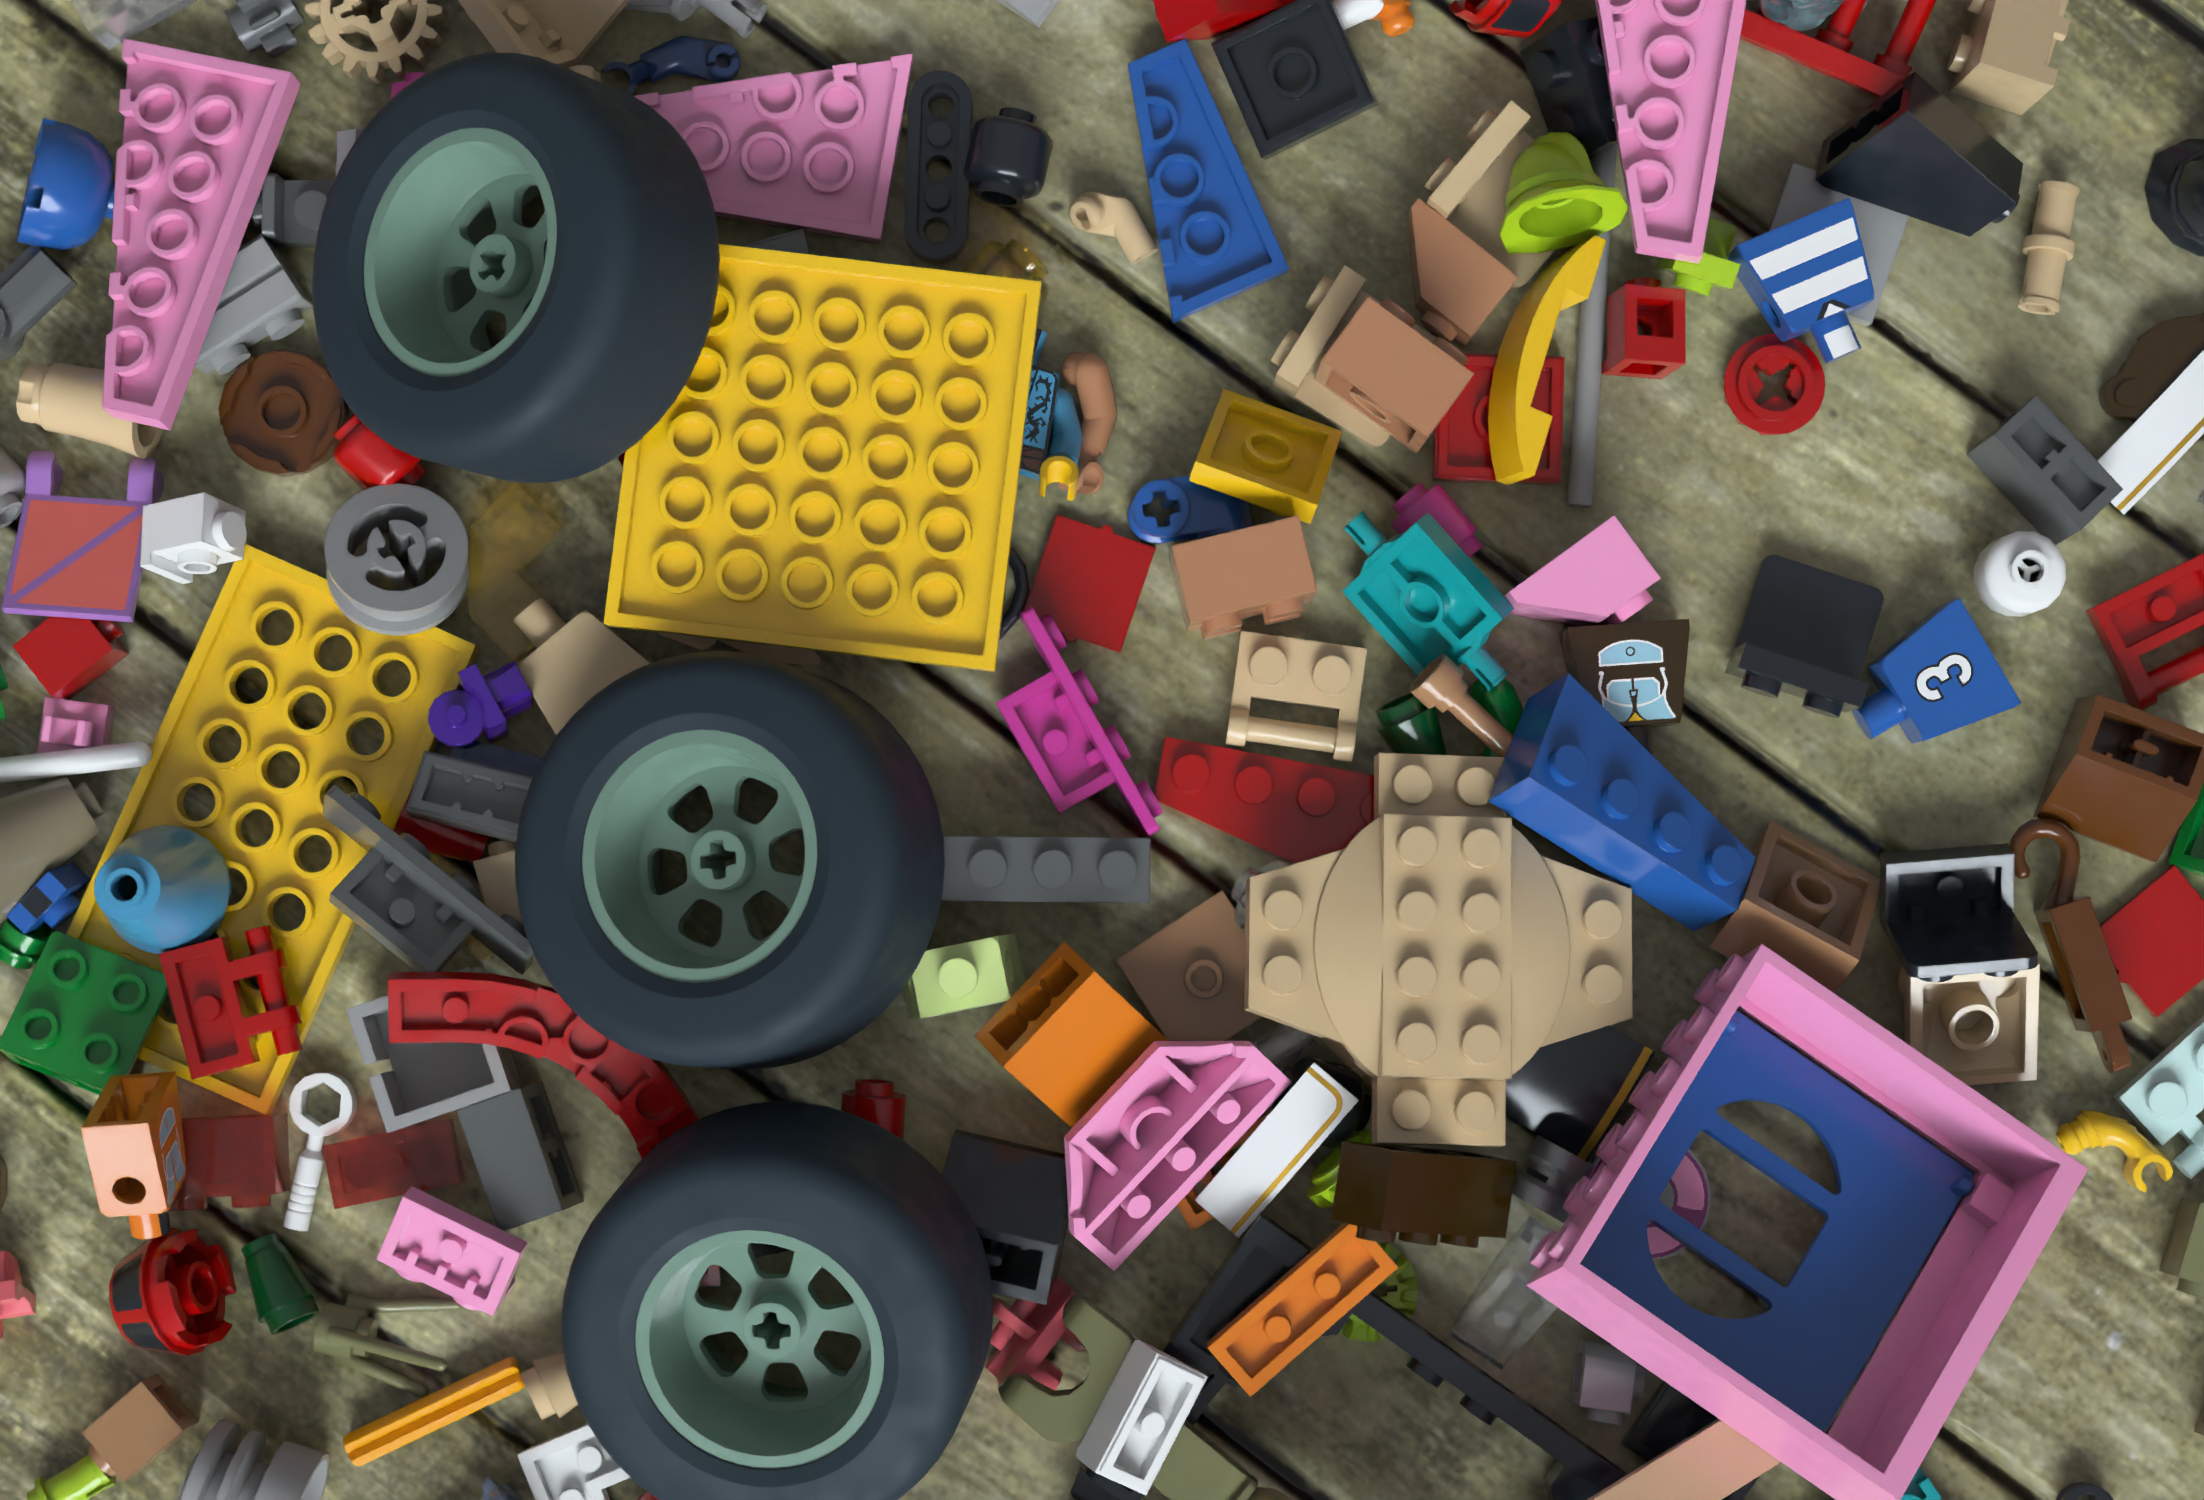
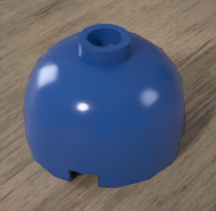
M43 118L34 150L35 157L24 195L17 242L41 248L65 250L82 246L97 235L104 217L113 219L115 189L113 159L104 144L88 131L71 124Z

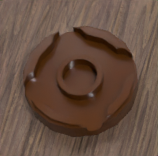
M286 348L271 350L270 353H263L256 358L253 356L241 363L225 383L218 408L220 424L223 426L224 435L234 454L260 472L281 477L306 474L329 461L333 456L334 447L338 443V440L332 434L349 418L348 405L335 385L329 369L310 354Z

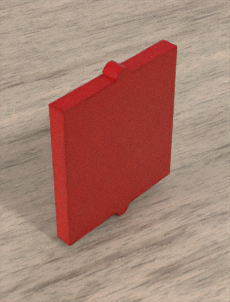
M1057 514L1025 609L1032 606L1039 619L1049 613L1068 643H1073L1079 639L1121 653L1156 548L1114 534L1112 527L1109 525H1103L1099 529Z
M2172 865L2100 924L2120 983H2126L2153 1017L2161 1015L2204 979V900L2178 868Z

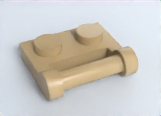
M1241 631L1225 744L1244 747L1245 741L1308 749L1332 753L1333 760L1352 762L1367 648ZM1251 698L1338 710L1336 728L1249 716Z

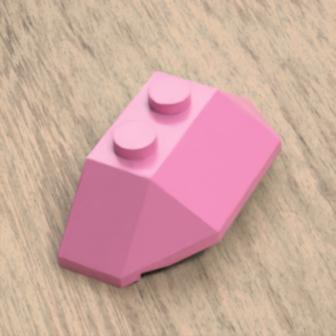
M1154 1041L1064 1136L1070 1233L1109 1268L1115 1271L1292 1082L1249 1041Z

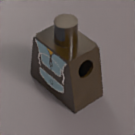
M1689 619L1567 627L1559 632L1560 645L1567 673L1579 682L1653 755L1651 727L1673 726L1681 721L1690 631Z

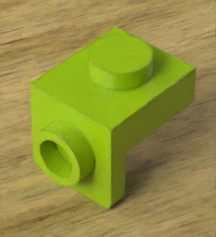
M1709 217L1702 259L1699 264L1659 257L1656 268L1676 274L1673 282L1674 286L1709 297L1712 287L1732 289L1741 264L1729 261L1726 257L1734 241L1736 227Z

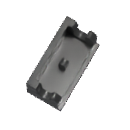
M2037 395L1999 423L2000 426L1994 432L1986 436L1967 453L1969 458L2041 535L2049 538L2055 545L2082 530L2123 490Z
M542 1081L457 1111L497 1228L506 1231L584 1202Z

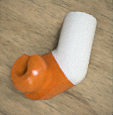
M1334 0L1345 29L1365 20H1380L1383 32L1390 37H1396L1411 30L1415 24L1414 15L1409 10V7L1412 5L1410 0Z

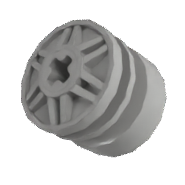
M226 1419L219 1420L193 1459L178 1500H321L328 1478L330 1466L329 1453L288 1440L283 1442L267 1465L264 1464L265 1432L256 1429L251 1430L241 1442L242 1431L240 1424Z

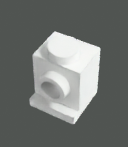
M205 492L143 506L140 567L178 583L186 584L193 582V574L212 573L217 570V565L243 560L244 545L247 537L245 526L246 511Z

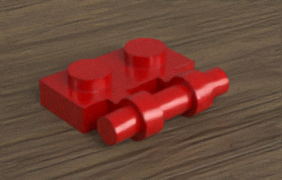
M270 925L245 931L251 956L237 960L233 959L228 937H219L159 954L192 1080L260 1062L254 1036L264 1033H272L277 1056L303 1050L297 1025L302 1023L298 1004L291 1005L282 973V969L288 967L283 948L276 949ZM256 976L266 1012L248 1016L239 980Z

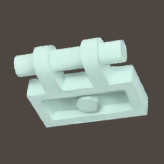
M2204 1015L2112 1096L2154 1144L2163 1146L2179 1132L2189 1146L2173 1162L2190 1179L2204 1168V1125L2196 1117L2204 1109Z

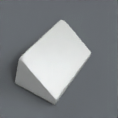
M1135 1340L1077 1449V1459L1095 1473L1147 1495L1208 1376L1141 1340Z

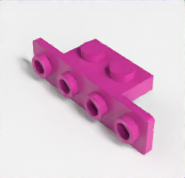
M1032 606L1020 612V621L1050 672L996 702V706L1057 813L1060 815L1110 785L1115 784L1145 838L1153 835L1160 830L1154 818L1163 814L1162 808L1145 780L1135 785L1129 776L1123 762L1130 759L1131 755L1113 724L1102 729L1090 708L1099 703V699L1083 671L1079 669L1071 674L1060 656L1059 651L1066 648L1067 644L1059 628L1049 613L1039 619Z

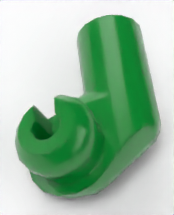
M1479 679L1475 680L1469 695L1506 730L1514 735L1524 710L1514 686L1508 680L1502 679L1488 692ZM1485 745L1482 753L1483 757H1498Z

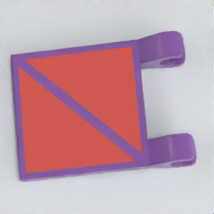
M41 450L30 452L26 465L25 497L1 606L3 612L8 614L133 622L143 573V567H140L143 506L158 503L164 487V478L162 473L157 471L156 459H142L138 457L130 461L126 501L57 496L62 485L64 473L61 466L55 464L57 460L55 453Z

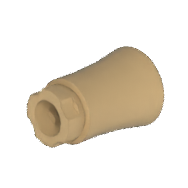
M56 362L53 365L29 363L20 377L19 393L16 400L19 419L24 422L36 423L46 431L71 435L108 445L142 459L148 458L155 451L164 431L162 428L114 418L102 408L104 369Z

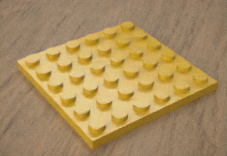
M719 244V283L715 309L699 359L675 402L659 422L635 445L625 451L603 624L617 628L996 672L1042 282Z

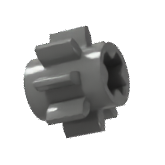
M236 0V5L225 10L230 24L249 53L263 46L266 52H269L274 59L299 45L298 40L293 34V29L305 23V19L294 0Z

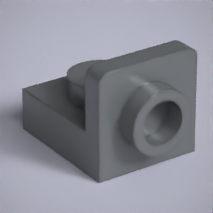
M267 173L262 191H260L252 213L255 228L262 229V236L275 247L315 248L322 213L334 180H283L277 173Z

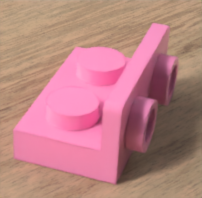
M411 1186L402 1197L376 1260L394 1268L401 1277L407 1280L423 1282L452 1296L454 1301L462 1307L470 1310H481L493 1316L514 1286L516 1279L513 1276L528 1242Z

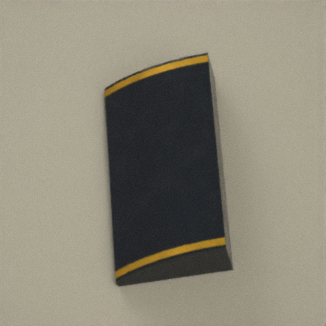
M1611 1026L1540 1047L1534 1056L1519 1071L1512 1075V1079L1506 1080V1116L1588 1162L1622 1111L1656 1052Z

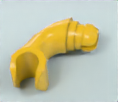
M2081 1109L2080 1115L2074 1117V1121L2060 1125L2055 1133L2058 1144L2067 1154L2076 1155L2087 1147L2092 1149L2098 1146L2102 1149L2106 1146L2114 1145L2120 1148L2127 1157L2123 1164V1176L2129 1185L2142 1192H2147V1187L2142 1180L2141 1174L2144 1166L2148 1163L2153 1162L2155 1164L2157 1173L2164 1181L2167 1182L2172 1177L2173 1169L2170 1161L2155 1145L2138 1132L2135 1126L2129 1124L2127 1120L2096 1110Z

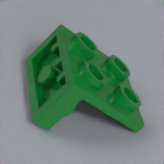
M55 931L51 933L0 1038V1051L15 1063L99 1096L110 1076L130 1075L168 994L164 973Z

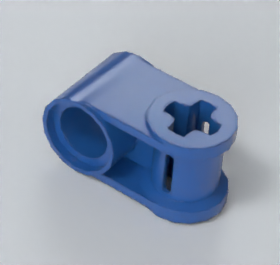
M1190 475L1154 480L1146 483L1132 499L1127 512V521L1131 531L1138 539L1150 544L1202 539L1253 526L1249 502L1189 481ZM1153 498H1159V503L1163 508L1172 507L1173 514L1164 522L1163 527H1158L1155 517L1144 516L1143 511L1148 508Z

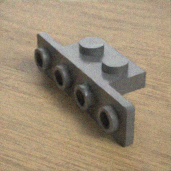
M336 785L325 794L322 812L324 817L368 852L330 893V903L416 972H440L472 936L521 975L532 965L534 953L522 923L508 914H502L499 917L481 902L480 892L471 882L456 873L448 876L430 861L431 855L420 841L408 833H401L399 836L382 823L379 811L364 796L356 792L348 795Z

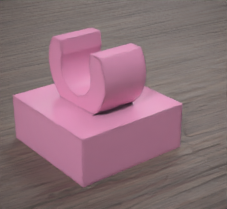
M45 697L37 753L110 745L115 707Z

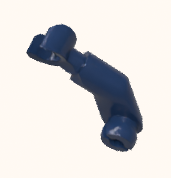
M683 35L640 54V60L629 65L618 61L608 63L602 68L600 74H609L613 71L624 73L629 81V88L625 92L632 95L637 85L648 80L651 84H654L674 74L717 83L731 81L739 72L741 58L736 48L726 42Z

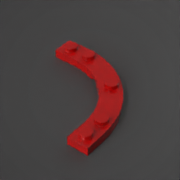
M389 972V1043H480L509 1048L539 1059L542 1056L573 1072L577 1080L595 1093L616 1116L619 1115L634 1138L641 1159L670 1135L698 1120L686 1094L661 1061L632 1052L600 1034L583 1021L563 1001L554 988L525 979L491 973ZM709 1266L699 1286H720V1266Z

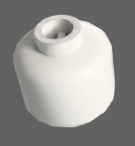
M2016 531L1992 541L1980 552L1974 566V585L1979 598L1991 610L2004 616L2022 617L2047 608L2060 596L2066 581V563L2060 549L2049 538L2033 531Z

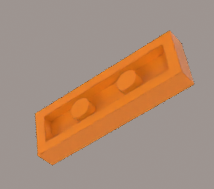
M1343 1223L1206 1343L1209 1351L1250 1397L1399 1268L1378 1242L1357 1238L1356 1225Z

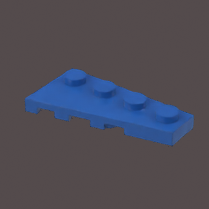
M1186 38L1128 63L1130 86L1172 323H1175L1288 273L1289 266Z

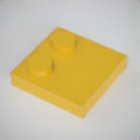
M1223 389L1189 481L1264 507L1283 517L1299 515L1300 521L1311 524L1342 431Z

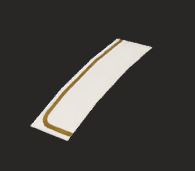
M2204 349L2098 460L2101 466L2123 488L2111 501L2123 514L2204 434Z
M1314 1062L1198 1195L1195 1201L1239 1238L1359 1100Z

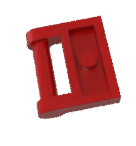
M2204 553L2194 556L2086 610L2121 679L2120 683L2123 693L2132 707L2144 710L2158 702V695L2204 673V645L2147 673L2139 659V656L2204 625Z

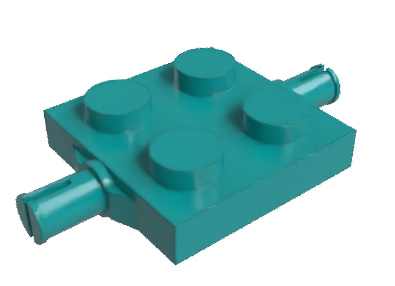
M1364 511L1343 528L1369 557L1365 560L1360 575L1342 592L1417 676L1432 660L1443 653L1457 666L1464 662L1487 688L1488 692L1509 674L1485 649L1483 644L1487 642L1492 628L1515 608L1429 513H1426L1405 533L1392 536L1389 540L1371 522Z

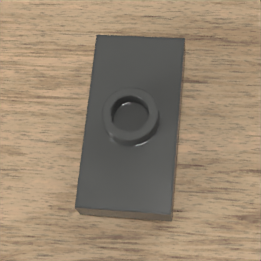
M424 750L406 812L408 817L516 843L523 803L533 776Z

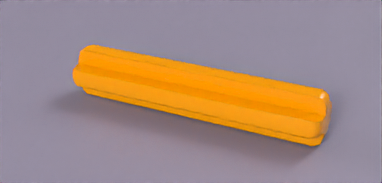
M507 1357L349 1432L343 1438L345 1451L355 1466H362L520 1391L525 1387L520 1375L523 1370L515 1357Z

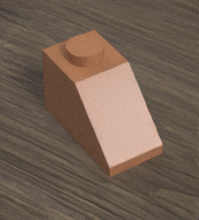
M1418 198L1410 208L1405 220L1415 308L1424 314L1420 322L1431 334L1449 343L1455 339L1465 347L1512 289L1519 277Z

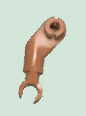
M1074 352L1069 354L1063 362L1062 377L1067 384L1077 387L1083 415L1081 423L1083 441L1078 462L1077 493L1089 495L1097 492L1103 484V469L1096 461L1098 455H1104L1118 418V411L1106 361L1095 353ZM1058 482L1059 489L1068 491V487L1065 484Z

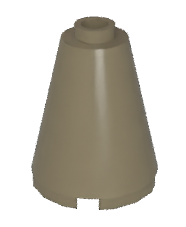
M62 777L0 797V924L8 918L6 915L48 871L65 865L100 832L94 819L105 814L85 781L73 787L67 777Z

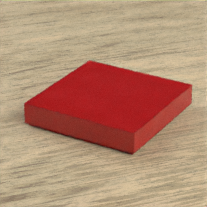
M1463 353L1468 358V362L1464 367L1473 372L1474 375L1434 430L1432 481L1500 483L1496 481L1491 460L1488 425L1490 390L1498 354ZM1545 357L1530 407L1553 416L1535 476L1513 484L1559 485L1561 483L1565 357Z

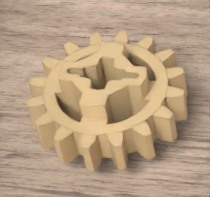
M320 0V2H312L305 5V12L309 17L321 21V23L312 27L308 32L316 44L328 43L322 52L325 59L331 65H335L344 59L343 71L354 80L361 73L363 67L366 68L368 77L374 84H381L384 77V69L389 68L394 71L400 80L405 79V74L407 73L405 63L410 59L425 67L429 62L421 49L425 43L441 46L443 40L432 28V24L447 21L448 14L443 7L432 4V2L437 0H344L343 4L338 5L340 0ZM381 3L384 6L381 8L382 19L372 23L369 20L372 17L371 6ZM415 20L411 31L402 40L409 22ZM351 40L354 44L366 40L375 44L378 51H363L349 45L345 41Z

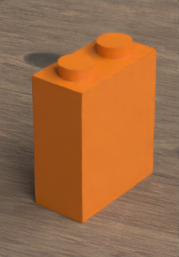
M1065 942L1053 952L974 1035L1010 1074L1071 1128L1154 1041H1169Z

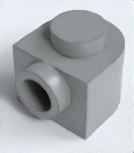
M1581 1339L1574 1357L1568 1402L1579 1407H1586L1584 1419L1623 1425L1624 1413L1631 1414L1632 1399L1640 1400L1642 1397L1646 1368L1610 1343Z

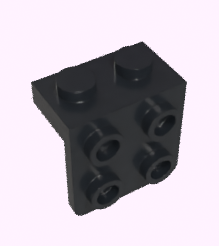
M1598 16L1566 22L1520 51L1548 133L1568 132L1583 145L1589 160L1618 144Z
M1770 555L1764 558L1759 565L1725 673L1742 678V688L1760 695L1778 698L1780 691L1803 698V708L1821 715L1839 718L1841 711L1849 712L1862 708L1869 683L1859 680L1883 605L1884 597L1882 592L1876 587L1778 555Z
M2008 843L1882 853L1880 855V924L1909 976L1926 982L1937 983L1948 981L1955 975L1984 973L1992 977H2008L2015 975L2019 970H2029L2037 966L2038 952L2013 912L2015 854Z

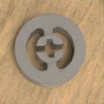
M409 484L378 485L363 490L347 500L337 510L329 523L324 542L328 588L338 608L357 625L369 631L385 635L401 636L416 634L440 624L460 604L467 588L469 576L467 532L455 509L437 494ZM389 530L390 550L394 556L386 557L385 538L381 531ZM368 538L367 552L362 556H353L359 545ZM408 562L409 579L414 586L413 589L405 590V570L400 563ZM432 563L442 564L438 572L425 583L427 567Z

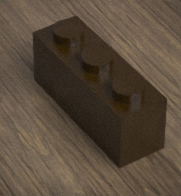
M1342 1141L1331 1220L1356 1225V1237L1369 1241L1395 1243L1396 1233L1399 1232L1398 1239L1401 1241L1436 1246L1438 1234H1440L1439 1241L1442 1243L1478 1248L1479 1237L1506 1238L1517 1161L1468 1151Z

